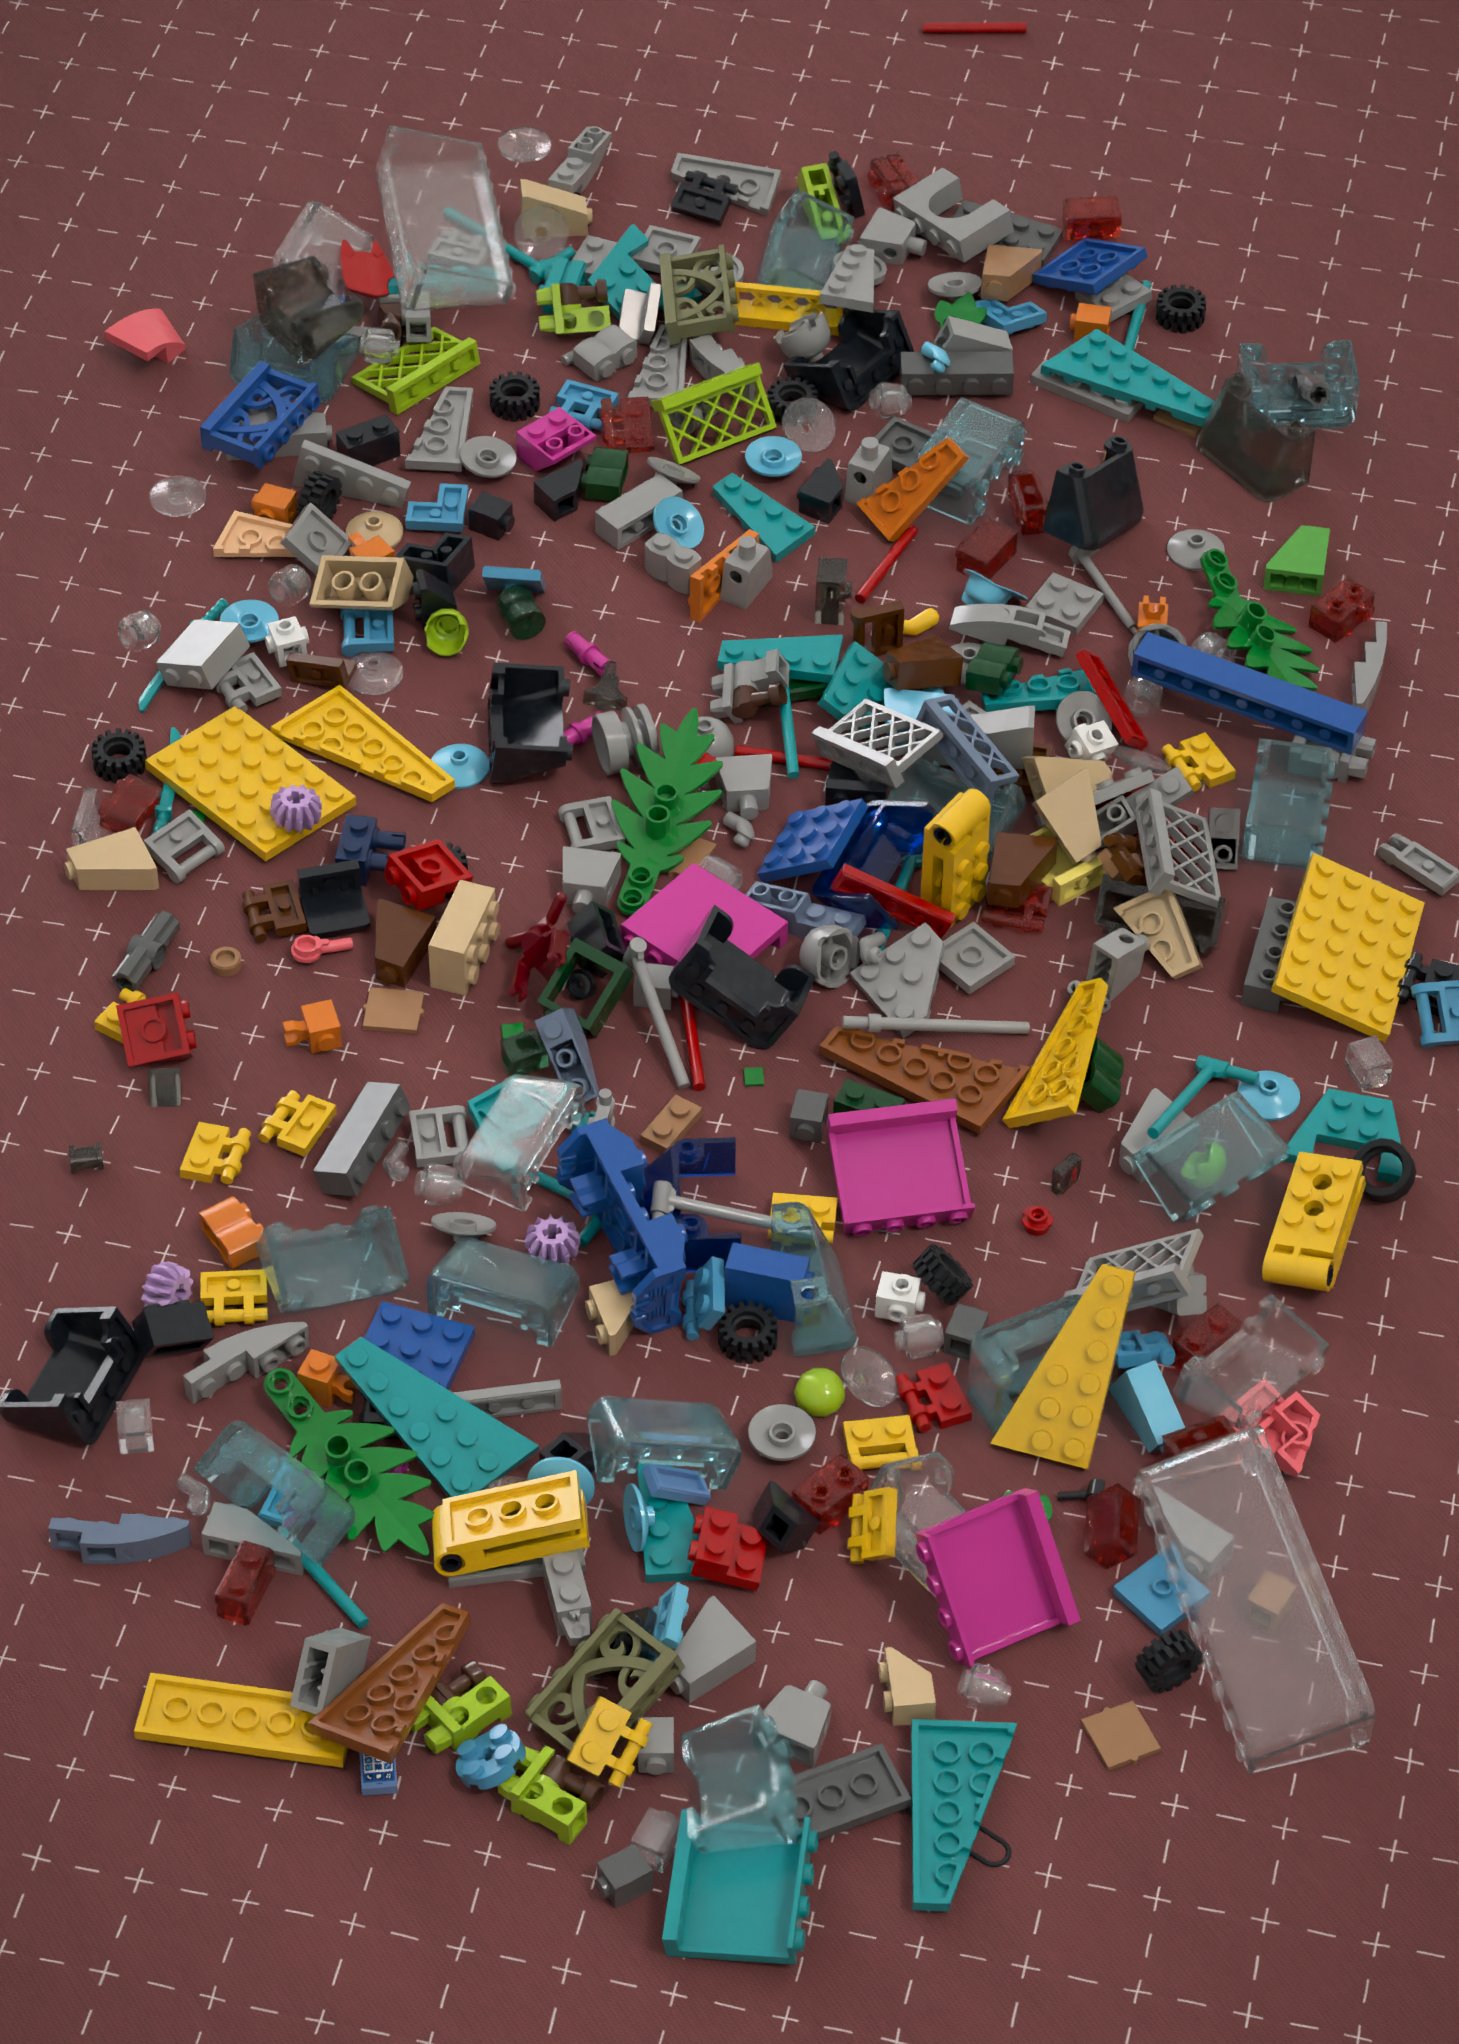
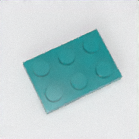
M854 641L844 654L818 705L838 720L842 719L865 698L884 706V689L894 688L884 680V662ZM868 710L861 717L872 715V712ZM871 724L858 727V731L871 728Z

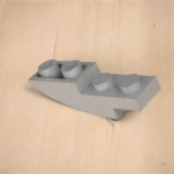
M596 126L586 127L568 147L566 160L548 179V186L573 194L575 192L582 193L603 159L612 132L604 131Z
M712 333L689 337L690 362L706 380L745 366L741 357L738 358L732 348L723 350L722 346L714 341ZM753 382L745 386L741 395L752 402L754 400V391H756ZM736 388V389H734V390H731V391H733V392L736 393L737 390H738V388Z
M983 603L955 607L949 626L950 630L986 642L1005 645L1007 639L1061 657L1064 656L1071 632L1070 630L1045 623L1046 613L1006 604Z
M1178 766L1127 798L1121 795L1096 811L1102 846L1098 849L1106 847L1103 843L1106 835L1120 833L1124 836H1132L1138 833L1135 808L1150 788L1160 791L1162 801L1172 806H1176L1195 794Z
M305 1322L267 1325L236 1334L203 1350L204 1363L183 1375L186 1397L195 1404L203 1398L210 1397L216 1390L227 1383L238 1380L247 1371L257 1379L263 1374L276 1369L281 1363L291 1357L300 1355L310 1346L308 1325Z

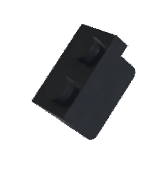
M833 762L830 764L829 777L826 780L825 806L838 804L845 800L852 801L862 798L868 806L865 813L880 808L883 814H886L888 785L839 763Z
M358 859L297 870L299 897L309 935L325 937L365 930L370 927V919L361 889Z

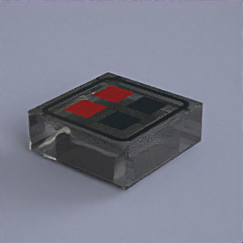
M1073 1152L1053 1169L1051 1192L1061 1197L1080 1179L1082 1163L1080 1156Z

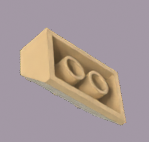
M322 555L309 605L311 608L395 610L408 601L414 576L405 559L400 557Z

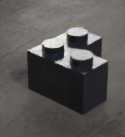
M445 533L433 547L406 543L395 556L405 559L414 576L413 582H417L416 570L423 569L451 585L453 592L475 567L472 537Z

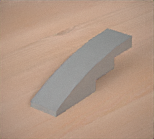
M1375 621L1373 642H1365L1362 662H1354L1351 682L1353 706L1366 711L1371 707L1380 684L1387 645V622Z

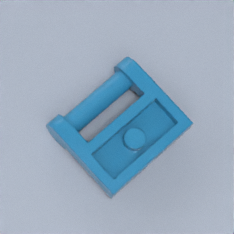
M340 609V617L343 620L344 640L341 643V652L344 656L354 657L361 652L394 651L393 610ZM357 618H364V638H356L355 620Z
M1459 980L1419 983L1411 986L1412 997L1416 998L1422 1036L1420 1037L1421 1047L1433 1048L1440 1045L1459 1044ZM1429 995H1436L1442 1033H1435Z

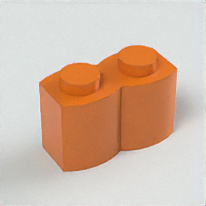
M232 1196L198 1213L202 1231L211 1244L217 1248L220 1256L231 1269L266 1253L265 1242L268 1241L267 1233L260 1223H254L251 1212L244 1202L239 1203Z

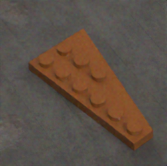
M836 1026L819 1045V1054L916 1103L956 1098L958 1109L956 1123L979 1135L1022 1085L1030 1071V1066L1019 1064L1018 1068L1002 1065V1060L991 1058L990 1062L972 1059L969 1053L922 1044L921 1048L906 1045L905 1040L894 1038L893 1041L877 1039L873 1033L842 1028L840 1026Z
M441 1603L308 1722L311 1734L392 1764L471 1624L469 1612Z

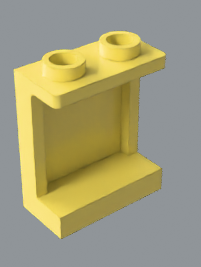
M1046 825L1030 834L1054 837ZM1057 842L1056 864L1038 884V887L1060 907L1107 882L1108 876L1104 873L1102 869L1103 863L1098 856L1087 863L1078 861L1072 864Z

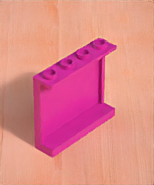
M693 863L621 924V936L626 950L633 938L640 937L644 939L647 944L644 960L648 963L675 966L706 914L716 905L726 912L734 923V929L727 940L755 959L769 945L772 944L781 949L788 942V921Z
M956 1098L828 1114L826 1130L844 1234L853 1233L854 1236H866L874 1230L885 1229L886 1232H897L903 1230L905 1226L917 1225L918 1228H929L935 1226L936 1222L949 1221L950 1224H960L968 1221V1218H972L975 1203H971L956 1123L958 1111Z
M1020 1489L915 1533L918 1542L915 1545L916 1553L923 1564L925 1563L929 1575L926 1577L927 1586L931 1594L936 1596L940 1607L937 1610L938 1619L941 1625L948 1631L951 1640L948 1642V1648L953 1659L958 1661L959 1664L973 1667L975 1666L974 1660L1060 1623L1069 1626L1081 1621L1037 1490Z

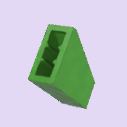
M1301 525L1266 564L1263 589L1321 597L1330 529Z

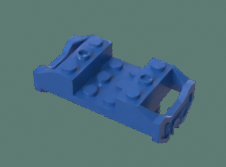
M607 1118L577 1127L557 1148V1159L560 1165L557 1166L559 1172H556V1179L559 1185L575 1192L569 1194V1198L582 1218L596 1214L615 1254L609 1256L612 1264L608 1265L614 1283L620 1295L632 1292L631 1296L634 1305L631 1306L630 1320L633 1326L649 1334H654L681 1325L682 1314L678 1307L681 1281L686 1277L687 1267L684 1263L686 1261L684 1245L688 1241L684 1226L681 1223L677 1224L672 1213L649 1219V1215L645 1207H643L644 1198L642 1195L643 1188L646 1187L644 1169L647 1168V1159L641 1149L637 1150L632 1138L612 1127Z

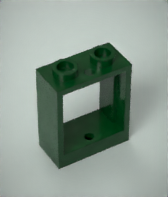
M574 938L565 953L566 963L561 968H556L537 1003L544 1009L542 1013L544 1016L563 1008L554 1003L579 959L608 973L612 978L587 1020L577 1015L585 1036L589 1034L597 1038L634 973L622 962Z

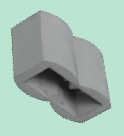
M610 325L602 329L595 337L583 340L573 349L574 365L594 381H600L611 376L615 369L631 364L637 357V341L616 325Z
M655 534L645 542L646 572L658 580L666 581L673 590L682 594H690V576L702 567L700 555L691 548L680 546L673 537L667 534Z

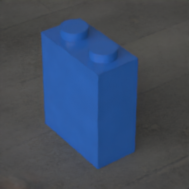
M732 1243L725 1265V1309L730 1305H733L736 1309L737 1302L743 1301L744 1306H749V1301H754V1307H758L760 1303L764 1304L765 1311L770 1308L773 1311V1317L776 1316L779 1320L801 1324L805 1311H811L814 1293L811 1290L815 1273L810 1271V1258Z

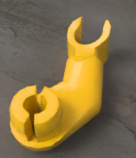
M928 608L912 619L904 620L903 634L917 636L934 627L939 622L938 612Z

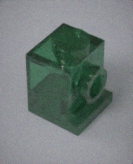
M535 1028L500 1040L501 1062L510 1077L516 1074L522 1076L549 1066V1054Z

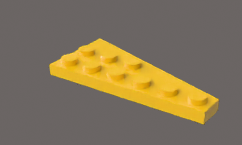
M341 685L336 686L270 727L271 733L279 739L430 802H434L455 788L454 778Z
M1102 978L1078 984L1002 1119L1009 1128L1023 1125L1028 1126L1033 1123L1050 1121L1076 1114L1108 990V985Z
M1107 1264L1100 1266L990 1444L1085 1469L1090 1467L1134 1283L1135 1271Z

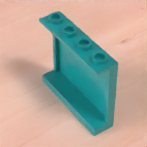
M682 1809L662 1935L666 1956L796 1965L798 1951H804L805 1929H801L802 1918H808L810 1910V1898L805 1896L807 1885H813L814 1864L810 1863L811 1853H817L818 1831H813L810 1817H804L803 1827L699 1821L696 1810Z

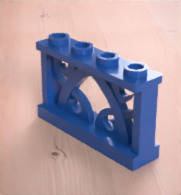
M259 361L200 426L202 448L211 452L213 449L219 450L255 464V468L262 469L268 461L273 459L279 448L289 441L290 436L296 429L304 424L305 419L318 409L321 401L318 383L311 382L310 384L270 368V364ZM271 404L274 406L277 419L262 424L250 425V418L247 414L249 410L263 409ZM240 420L244 421L243 426L240 425ZM244 438H249L252 445L243 442Z

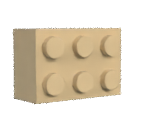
M459 880L428 945L430 987L466 996L471 984H476L481 962L485 963L487 961L490 943L492 940H497L500 931V923L496 922L499 902L495 898V888Z

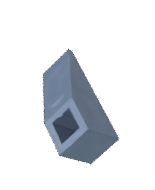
M561 1008L535 1020V1024L567 1099L581 1105L598 1097L599 1088L587 1040L574 1008Z

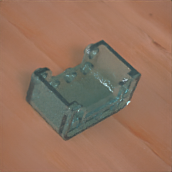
M1336 340L1327 343L1322 349L1320 362L1266 364L1267 353L1263 345L1259 343H1240L1236 377L1244 422L1248 428L1255 430L1334 428L1348 426L1355 420L1360 381L1351 340ZM1295 367H1306L1313 374H1324L1326 386L1330 389V400L1326 401L1323 407H1313L1306 400L1294 399L1293 388L1288 384V377L1295 370Z
M961 397L923 447L915 464L919 461V457L947 437L953 439L970 459L928 504L927 508L972 525L977 516L981 517L984 514L988 503L987 500H984L985 494L989 489L991 480L999 477L1003 464L1011 469L1014 465L1018 466L1024 456V450L1021 449L1022 443L1027 435V429L1024 428L1025 423Z
M1259 738L1241 860L1306 869L1313 853L1322 856L1323 846H1318V843L1324 844L1327 825L1321 824V820H1328L1330 803H1324V799H1331L1333 782L1327 781V778H1334L1336 761L1330 760L1332 748Z
M1068 1295L984 1328L973 1335L970 1351L968 1395L993 1433L999 1430L1014 1406L1009 1396L1024 1390L1082 1295Z
M234 1421L228 1424L193 1468L225 1497L242 1508H249L257 1504L270 1487L283 1496L275 1507L282 1517V1527L279 1526L276 1532L319 1567H321L355 1521V1509L344 1497L319 1475L244 1421Z

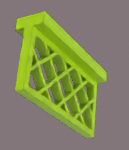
M434 326L431 328V340L437 338L440 340L439 342H408L352 376V383L389 403L390 411L399 415L480 365L477 341L470 337L461 341ZM440 350V352H438V353H426V354H425V351ZM411 352H420V354L407 355ZM419 363V365L404 366L405 364ZM397 364H400L399 367H389V368H386V367H388L389 365H397ZM385 376H398V378L384 379ZM379 377L377 380H367L368 378Z
M760 363L747 364L651 401L654 412H659L676 464H683L777 427L760 378V374L763 373ZM752 382L756 390L753 402L741 396L745 386ZM738 388V390H737L736 393L733 392V391H731V390H734V389ZM723 393L734 397L729 411L717 405ZM739 400L751 406L746 419L734 414ZM699 402L710 407L704 420L693 415L696 404ZM756 409L764 413L766 425L758 427L750 423ZM714 410L726 415L721 429L709 423ZM677 411L685 416L680 430L671 425L668 414ZM731 418L743 424L737 436L726 432ZM690 419L702 425L697 438L685 433ZM707 428L719 433L715 444L711 446L702 442ZM682 437L694 442L690 454L683 457L679 448Z

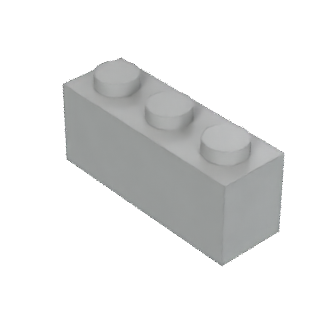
M659 473L595 511V533L615 549L620 550L655 529L653 512L656 505L666 497L675 496L683 498V491Z

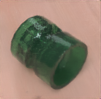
M524 585L510 586L498 596L496 607L514 638L518 640L531 639L543 630L546 618L528 587Z

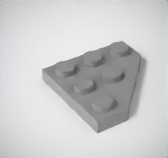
M925 922L878 953L877 956H883L881 962L878 964L871 963L870 966L863 963L849 973L852 981L884 1017L930 1019V1006L932 997L935 996L939 978V965L941 959H943L945 947L943 941ZM896 1030L903 1039L914 1032Z

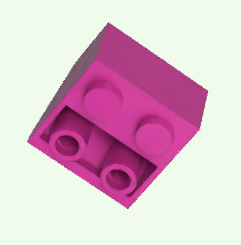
M558 407L516 432L517 457L531 469L538 471L554 465L596 440V435L562 408Z

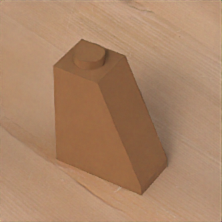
M988 244L982 273L980 299L1009 301L1033 282L1032 274L1041 268L1043 249Z

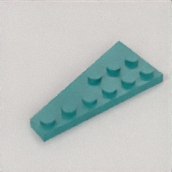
M1095 329L1041 365L1040 374L1050 377L1054 373L1063 376L1065 382L1074 384L1075 381L1090 385L1089 387L1092 391L1128 403L1136 400L1145 403L1146 409L1155 411L1157 408L1171 412L1173 418L1201 427H1205L1222 415V405L1099 329Z
M363 1337L358 1338L334 1356L335 1362L390 1427H394L395 1434L409 1450L418 1453L416 1459L448 1498L487 1490L539 1451V1445Z
M931 1719L911 1720L912 1910L949 1912L1014 1738L1017 1723Z

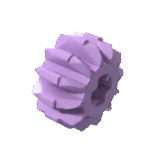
M291 783L290 788L280 787L279 792L273 794L270 816L275 821L277 828H286L287 833L292 830H297L301 833L302 829L312 830L313 825L319 823L322 802L320 801V796H317L315 793V789H306L304 784L300 787H295Z
M550 1214L547 1220L537 1217L535 1225L528 1226L525 1249L529 1253L531 1262L538 1261L541 1268L549 1264L555 1270L558 1264L568 1266L570 1259H576L580 1245V1235L576 1231L574 1222H566L564 1215L559 1219H554Z
M161 1261L159 1265H153L151 1274H146L145 1276L146 1283L142 1286L144 1294L141 1300L145 1302V1306L158 1303L161 1307L171 1306L173 1303L181 1300H188L189 1296L193 1294L190 1291L193 1284V1279L190 1278V1270L169 1261Z

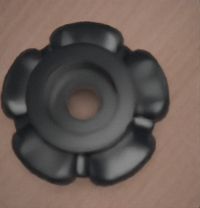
M574 970L567 980L568 992L579 1000L592 996L596 991L595 976L588 970ZM581 981L584 982V987L580 986Z

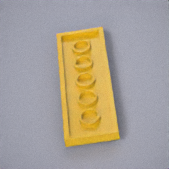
M151 1672L134 1729L135 1739L341 1768L344 1767L348 1750L345 1746L311 1734L308 1722L317 1714L291 1707L290 1703L293 1692Z

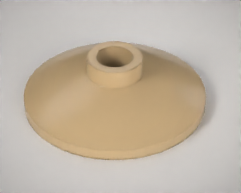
M371 511L354 517L346 527V535L349 536L358 532L365 541L379 535L391 548H394L403 537V526L395 516L389 513Z

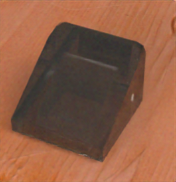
M180 1068L148 1069L150 1106H181L183 1088Z

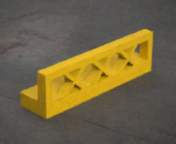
M735 282L738 304L734 305H737L739 322H735V325L788 331L791 328L789 324L810 313L817 312L819 314L822 311L828 321L831 335L839 336L838 323L843 316V307L833 309L826 308L823 304H820V293L822 290ZM740 292L751 293L756 298L753 300L740 299ZM770 295H777L782 299V301L779 303L771 302L767 297H769ZM805 298L810 303L806 306L798 305L794 300Z

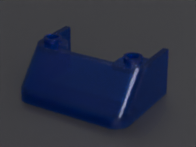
M875 800L868 803L867 811L834 867L823 870L812 888L813 895L826 906L865 915L867 924L864 928L896 930L899 924L871 894L836 892L830 889L831 884L844 863L888 883L905 855L913 856L923 853L924 827L938 814L929 802Z
M736 1137L682 1139L648 1164L647 1168L644 1169L646 1187L643 1188L642 1195L644 1198L643 1207H645L649 1219L651 1220L652 1218L650 1208L655 1181L670 1182L676 1191V1196H680L679 1177L735 1175ZM674 1209L672 1214L677 1224L681 1223L684 1226L688 1238L684 1245L686 1273L697 1272L712 1256L724 1260L725 1271L732 1243L741 1244V1233L708 1234V1224L703 1217L696 1214H681V1210Z

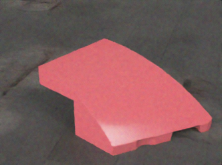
M153 308L133 313L105 330V339L146 361L156 357L168 364L186 349L184 342L161 309Z
M1264 1380L1221 1415L1217 1423L1256 1456L1281 1471L1297 1477L1302 1471V1465L1310 1447L1312 1435L1320 1414L1297 1391L1284 1400Z

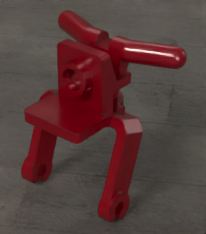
M558 892L555 895L547 915L541 921L534 924L528 931L507 937L505 941L506 946L509 948L521 945L524 948L523 955L518 958L514 965L512 984L508 989L512 997L518 994V1002H522L528 996L529 976L533 967L549 982L556 968H561L566 963L565 953L568 950L566 945L570 934L566 930L559 931L553 927L557 923L567 901V895L564 892Z

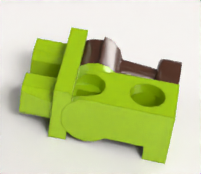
M606 279L596 280L595 286H576L573 283L566 282L554 283L550 285L551 287L536 290L537 306L549 304L553 306V315L539 316V326L542 332H555V335L600 332L611 325L609 305L582 308L581 305L582 299L596 297L598 302L608 301Z
M474 1660L464 1664L460 1669L461 1675L447 1684L443 1681H438L411 1729L413 1732H416L426 1724L432 1727L431 1730L424 1734V1741L434 1754L443 1751L449 1746L457 1752V1748L462 1742L474 1739L482 1729L497 1719L502 1722L512 1715L510 1695L491 1676L487 1678L483 1669ZM469 1687L472 1688L470 1691H468L466 1694L460 1697V1695Z
M546 1745L541 1752L525 1746V1759L523 1762L518 1759L516 1767L523 1771L524 1774L521 1777L513 1774L509 1779L499 1784L498 1793L511 1801L512 1812L520 1816L522 1814L528 1820L538 1822L556 1832L558 1839L570 1846L588 1823L587 1808L594 1810L599 1805L604 1796L606 1786L595 1779L585 1782L573 1774L566 1758L555 1755V1750ZM564 1790H567V1791H569V1792H572V1793H574V1794L579 1795V1796H580V1799H578V1798L574 1797L573 1795H571V1794L565 1792Z

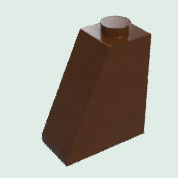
M930 637L888 651L886 663L883 665L884 680L896 690L961 685L964 657L939 637Z
M997 832L989 881L988 905L1019 908L1056 864L1058 838Z
M379 898L377 902L375 942L376 979L405 988L428 952V945L436 930V916Z

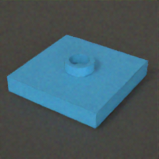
M493 566L483 567L482 578L487 589L505 590L512 593H545L546 583L540 570Z
M1164 1550L1113 1586V1594L1160 1637L1161 1634L1168 1632L1207 1603L1211 1597V1592Z

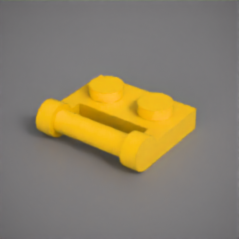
M910 1415L843 1422V1434L851 1474L862 1473V1470L902 1465H907L908 1468L919 1467V1455L915 1445ZM905 1451V1452H898V1453H888V1452ZM869 1454H879V1455L861 1456V1455H869Z

